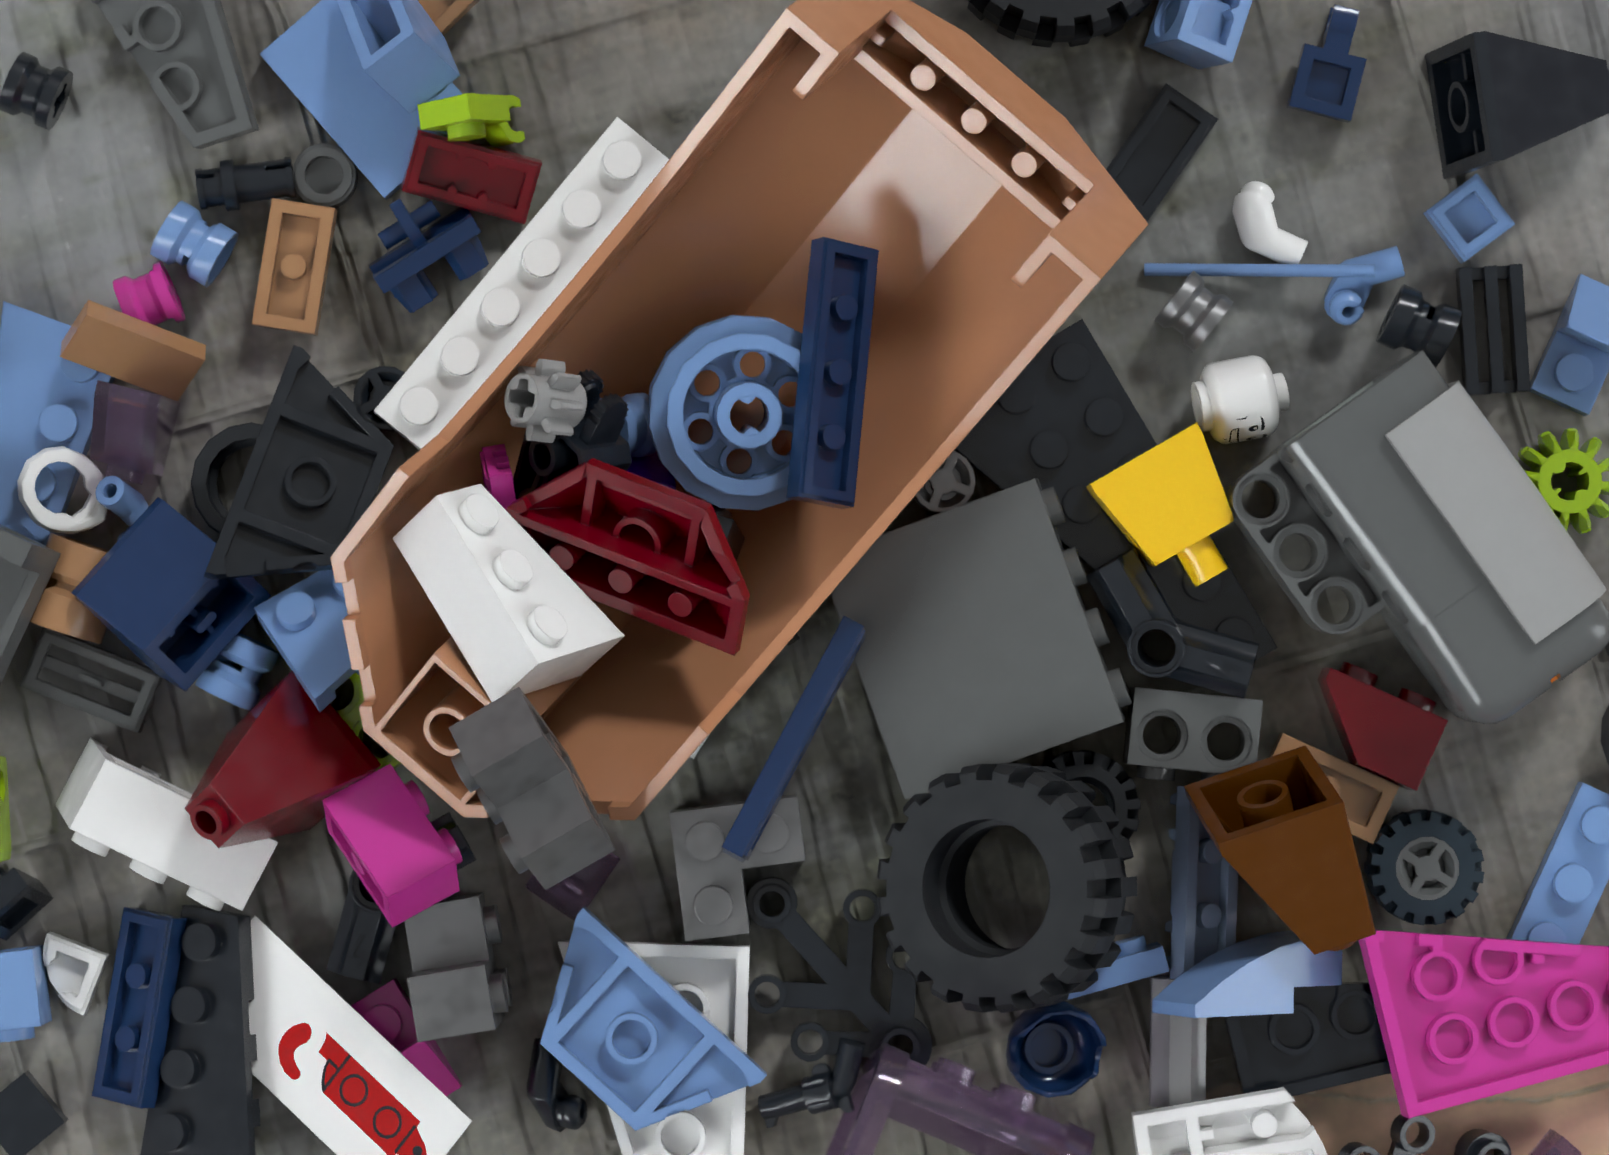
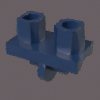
M399 198L389 205L398 221L379 232L378 236L387 250L407 237L410 239L368 266L382 292L385 294L390 290L394 297L410 313H413L433 301L439 295L423 270L427 266L445 256L461 281L487 267L489 263L477 236L481 233V230L468 209L459 207L421 231V228L441 216L439 211L430 200L410 213Z

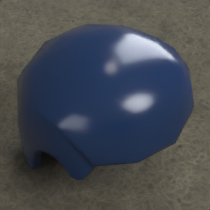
M1063 1001L1051 1006L1026 1009L1015 1020L1009 1032L1006 1048L1007 1066L1019 1084L1030 1092L1045 1098L1072 1095L1089 1082L1090 1079L1098 1076L1102 1049L1104 1046H1107L1106 1037L1087 1011Z

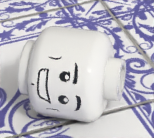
M1256 355L1209 363L1204 367L1200 381L1192 382L1191 400L1196 423H1198L1202 432L1209 431L1214 440L1221 444L1268 437L1274 433L1278 426L1279 412L1289 410V392L1283 373L1272 374L1267 362Z

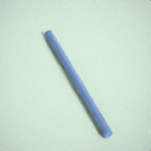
M1144 264V276H1189L1194 270L1200 276L1375 277V264Z

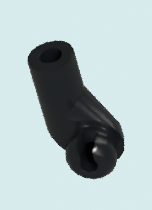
M535 1038L526 1085L527 1096L547 1127L558 1132H562L565 1128L577 1130L586 1121L587 1104L584 1099L577 1095L568 1096L560 1082L562 1063L540 1044L541 1038Z

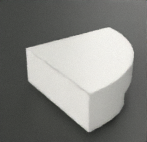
M49 932L46 935L43 947V961L48 978L58 997L67 1007L83 1016L86 1015L110 954L59 934Z

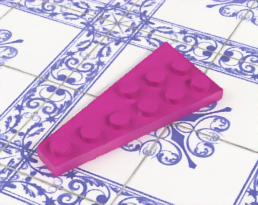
M1375 930V935L1359 940L1401 1115L1406 1118H1413L1609 1064V946Z

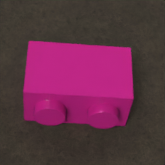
M391 764L323 800L328 832L392 928L460 891L457 864L461 863L463 859L455 840L447 829L435 830L426 815L430 814V810L421 790L413 780L403 783Z

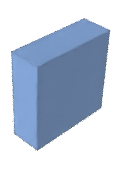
M1477 173L1423 213L1460 264L1515 225Z

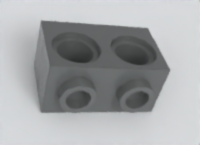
M1130 686L1129 693L1132 704L1128 705L1122 762L1137 765L1136 777L1175 781L1176 769L1200 771V780L1257 762L1263 700ZM1157 716L1169 718L1174 723L1177 731L1174 745L1162 753L1150 751L1143 740L1145 725L1149 720ZM1227 722L1233 725L1239 733V748L1231 757L1217 759L1208 750L1207 736L1215 725Z

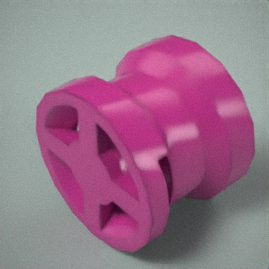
M161 261L153 264L152 271L132 279L128 276H122L113 280V288L124 314L153 325H158L171 318L175 319L177 323L185 320V313L176 288Z

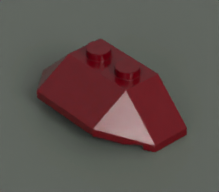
M591 458L513 501L507 507V512L590 599L733 656L740 650L750 593L711 503Z

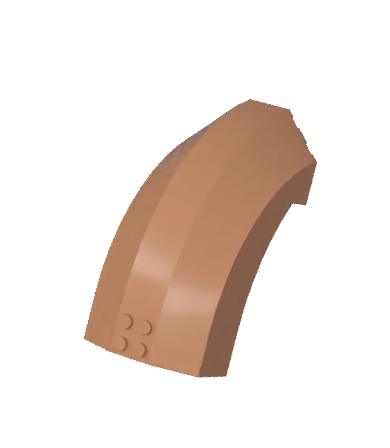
M796 0L785 9L673 156L574 278L441 432L397 469L330 557L335 583H342L348 615L342 622L351 669L359 670L364 702L359 706L363 731L461 816L489 817L476 790L471 793L466 788L451 761V757L460 753L449 727L492 702L403 557L393 537L436 495L477 484L484 486L479 453L482 452V447L505 444L506 454L509 459L512 476L514 477L526 428L511 426V419L505 409L504 397L508 383L518 374L520 366L536 367L539 358L564 361L566 374L577 375L580 371L583 372L586 369L588 371L593 370L603 380V392L599 395L601 398L604 395H610V393L613 395L616 393L620 397L632 393H646L649 395L650 383L666 351L695 326L728 315L769 317L803 333L812 240L827 237L877 249L879 254L854 507L838 509L791 499L759 511L725 508L732 513L731 519L736 522L745 537L737 559V565L750 593L741 647L735 656L591 599L625 636L581 676L525 694L567 751L597 813L609 814L610 820L635 821L1149 224L1069 121L963 30L910 0ZM748 352L741 358L740 369L746 376L755 377L763 371L764 359L759 353ZM711 370L702 371L695 378V388L702 395H711L719 387V378ZM786 382L779 389L778 396L783 405L788 407L795 406L797 383ZM757 397L749 404L738 400L730 410L732 426L737 430H740L745 424L756 428L764 417L762 402ZM696 419L688 427V436L694 443H705L712 436V425L705 419ZM788 430L777 432L776 436L772 439L773 450L780 455H786L791 450L793 433ZM744 449L731 451L726 459L727 467L734 473L745 472L751 464L749 453ZM675 478L677 491L703 500L687 492Z

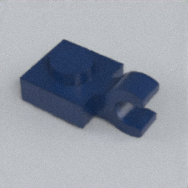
M1335 4L1333 8H1330L1322 47L1306 43L1302 45L1287 108L1347 123L1351 121L1367 60L1348 54L1360 10Z

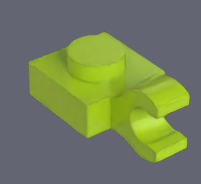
M465 93L417 104L420 129L447 131L448 141H469L485 137L492 146L501 147L525 140L523 131H514L508 124V121H511L509 109L521 107L520 99L514 95Z

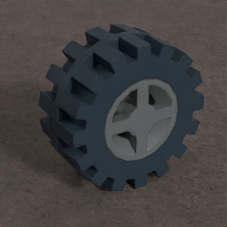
M1427 809L1401 812L1392 816V819L1386 824H1382L1374 844L1368 843L1366 848L1368 852L1367 860L1364 862V873L1368 879L1367 886L1371 894L1378 901V904L1398 919L1418 925L1446 923V920L1452 917L1457 918L1464 913V908L1470 902L1473 903L1479 894L1476 891L1479 883H1483L1485 873L1482 871L1481 862L1484 861L1482 850L1478 848L1475 842L1477 839L1472 832L1463 826L1460 821L1447 814ZM1412 865L1414 866V872L1416 875L1413 881L1412 878L1414 876V873L1412 871Z

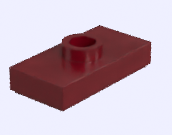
M417 127L401 190L406 193L525 224L542 162L539 159L473 141H448L447 134L431 130H421L420 127Z

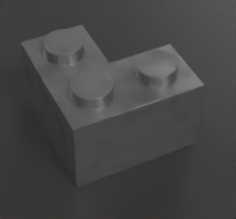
M520 687L449 727L460 753L451 757V761L466 788L471 793L476 790L491 820L496 825L502 821L504 822L509 834L499 840L508 859L519 874L529 869L543 888L547 890L616 850L567 751Z
M798 794L783 795L751 856L748 861L744 860V862L724 853L721 846L746 800L674 809L669 812L685 941L750 933L743 869L805 861Z
M484 892L443 899L404 921L413 973L407 977L417 1042L495 1030L504 1019V1012H508V1006H513L507 968L496 970L492 944L502 943V930L497 906H486Z

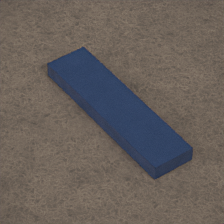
M827 237L814 239L811 242L786 495L788 499L838 509L854 507L879 254L877 249Z
M843 616L721 846L724 853L741 862H744V860L748 861L865 640L863 625Z

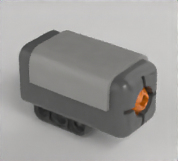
M1423 350L1406 356L1270 452L1266 458L1240 475L1229 487L1226 498L1235 524L1304 621L1313 630L1324 634H1344L1380 612L1384 621L1446 708L1458 718L1482 724H1497L1506 720L1552 688V683L1555 680H1563L1597 656L1609 643V612L1600 599L1607 591V588L1535 484L1459 380L1447 384ZM1251 482L1266 484L1274 495L1272 511L1264 518L1250 516L1242 505L1243 491ZM1291 534L1304 537L1311 547L1312 556L1309 564L1304 569L1296 572L1288 569L1282 563L1279 555L1282 541ZM1331 586L1341 589L1349 601L1347 615L1335 624H1330L1323 620L1317 610V601L1320 594Z

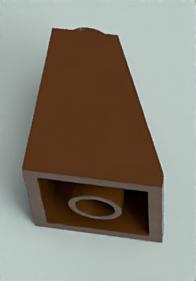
M1306 745L1184 786L1187 799L1220 854L1314 955L1325 951L1346 949L1357 940L1376 934L1344 802Z

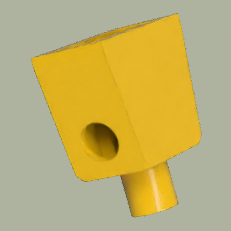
M1198 423L1191 425L1086 486L1090 495L1151 567L1177 555L1195 587L1229 568L1210 534L1233 522L1234 518Z

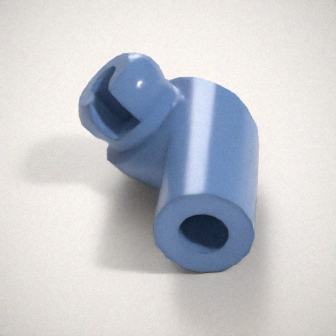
M1397 246L1341 262L1340 264H1375V277H1333L1324 295V309L1327 315L1338 324L1352 325L1363 316V308L1373 285L1405 276Z
M117 476L105 477L96 487L95 494L98 502L120 517L129 526L126 531L149 507L140 492ZM126 531L122 532L118 536L117 541L126 533Z

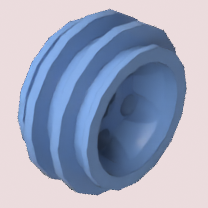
M728 315L695 326L666 351L649 386L647 425L659 460L687 492L720 508L759 511L791 500L786 498L791 450L786 455L776 453L772 447V439L776 436L777 432L782 430H788L793 433L795 406L788 407L783 405L779 400L778 393L781 386L786 382L798 383L802 333L769 317ZM748 352H757L764 359L763 371L755 377L746 376L740 369L741 358ZM705 370L715 372L719 378V387L711 395L700 394L694 385L696 376ZM757 397L762 402L764 408V417L760 425L754 428L749 424H745L740 430L735 429L730 420V410L733 404L738 400L749 404ZM696 419H705L712 425V436L705 443H694L688 436V427ZM735 449H744L751 457L750 467L743 473L731 472L727 467L726 459L728 454Z

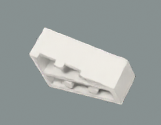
M482 484L436 495L393 537L394 542L491 702L520 687L524 694L579 677L625 636Z
M90 737L55 804L69 829L75 831L71 840L79 846L103 857L107 856L111 848L132 858L129 868L154 882L164 884L167 876H170L190 886L186 892L187 896L213 910L221 911L224 903H227L243 911L278 844L277 840L272 837L218 849L211 840L200 836L192 826L190 815L184 809L192 796L191 793L160 779V773L145 765L138 768L107 753L108 746Z

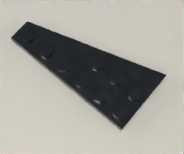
M1083 319L1051 337L955 450L1001 490L1034 478L1039 479L1042 490L1054 486L1066 518L1065 523L1056 526L1061 542L1068 549L1076 547L1080 559L1094 570L1134 548L1090 495L1086 486L1157 446ZM1177 555L1153 567L1141 556L1175 617L1180 619L1181 622L1259 643L1256 660L1277 648L1230 567L1195 587Z

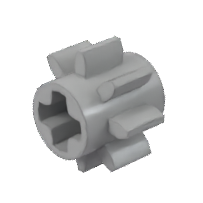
M539 358L536 367L520 366L518 374L507 385L504 403L506 412L511 419L510 424L512 427L526 428V440L553 443L556 435L572 436L574 434L573 427L577 426L585 415L587 396L583 385L580 383L582 378L580 375L566 374L564 361Z

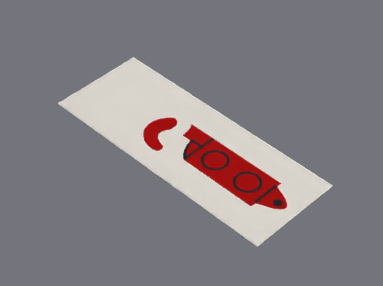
M254 916L251 920L254 999L248 1002L250 1034H256L257 1060L251 1061L252 1074L336 1155H447L472 1120L258 917Z

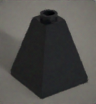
M1487 31L1473 32L1425 54L1443 179L1457 178L1500 162L1609 114V69L1607 67V60Z

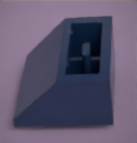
M159 497L155 499L71 592L155 674L185 692L255 615L254 607L271 597L253 577L217 580L204 577L216 543Z

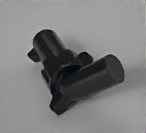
M842 1039L839 1043L833 1071L828 1064L819 1063L813 1067L811 1076L802 1079L801 1085L760 1095L758 1097V1107L767 1128L776 1126L781 1116L808 1110L811 1114H818L837 1108L842 1109L846 1113L855 1111L851 1092L857 1083L865 1045L856 1041Z

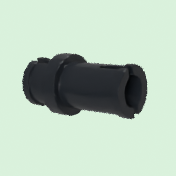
M291 156L279 160L234 165L233 159L220 161L219 168L195 169L197 194L201 210L225 205L227 211L240 210V203L269 200L272 198H297L293 181Z

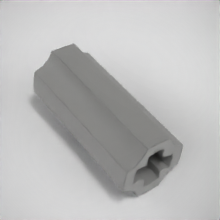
M1170 976L1151 977L1149 1106L1167 1107L1206 1100L1207 1018H1189L1152 1013V1000L1174 981V979H1170Z

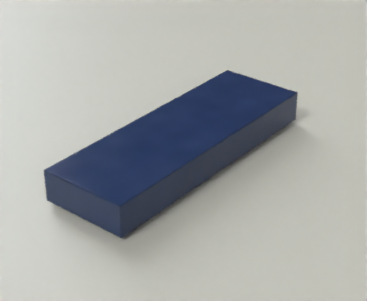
M138 907L123 908L92 1096L140 1109L155 1108L161 1075L160 1065L165 1052L171 1016V1000L175 992L182 951L181 941L186 927V918Z

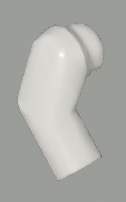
M1260 181L1246 183L1242 187L1241 192L1235 196L1232 209L1241 242L1249 250L1277 263L1299 264L1308 241L1278 228L1271 204L1275 196L1273 190L1267 184Z

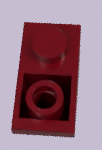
M1343 661L1339 671L1333 668H1322L1317 680L1349 763L1407 790L1417 791L1448 722L1447 719L1433 714L1437 703L1405 688H1401L1398 697L1375 688L1374 686L1378 680L1377 675Z

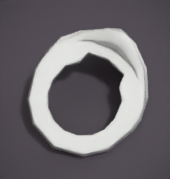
M61 446L44 448L26 460L17 480L18 496L29 517L36 525L52 533L75 534L101 524L107 515V508L98 502L95 494L97 485L105 476L86 455ZM58 461L66 462L74 466L83 476L84 488L89 493V496L83 508L72 516L63 512L53 513L43 507L37 499L35 481L39 472L48 464Z

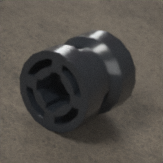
M1404 284L1396 294L1383 320L1376 342L1393 350L1400 347L1411 349L1414 353L1423 350L1436 368L1453 339L1462 316V311L1446 303L1434 307L1424 300L1422 292Z

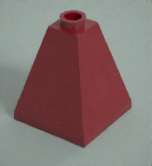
M291 671L227 733L184 809L189 813L192 826L196 832L203 838L211 840L218 849L307 831L325 817L323 806L325 798L372 774L381 766V763L331 704L326 706L321 712L318 711L293 671Z

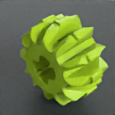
M1575 428L1564 430L1560 445L1550 431L1540 433L1538 435V445L1542 454L1533 448L1525 446L1518 451V456L1521 461L1531 468L1530 471H1524L1535 484L1564 528L1568 529L1570 519L1573 528L1579 534H1584L1591 531V521L1588 512L1601 519L1609 516V506L1598 498L1600 494L1609 495V481H1602L1601 474L1609 471V458L1601 459L1598 462H1595L1593 459L1602 444V441L1597 437L1588 439L1578 450L1579 435L1578 430ZM1565 467H1568L1571 471L1567 477L1576 476L1577 489L1576 491L1566 492L1562 499L1558 496L1561 488L1553 489L1551 478L1553 474L1563 473Z

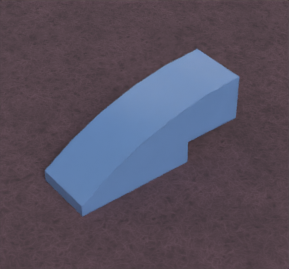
M1292 930L1267 933L1240 941L1206 957L1178 976L1152 1000V1013L1189 1018L1294 1013V987L1342 985V950L1325 951L1314 955Z

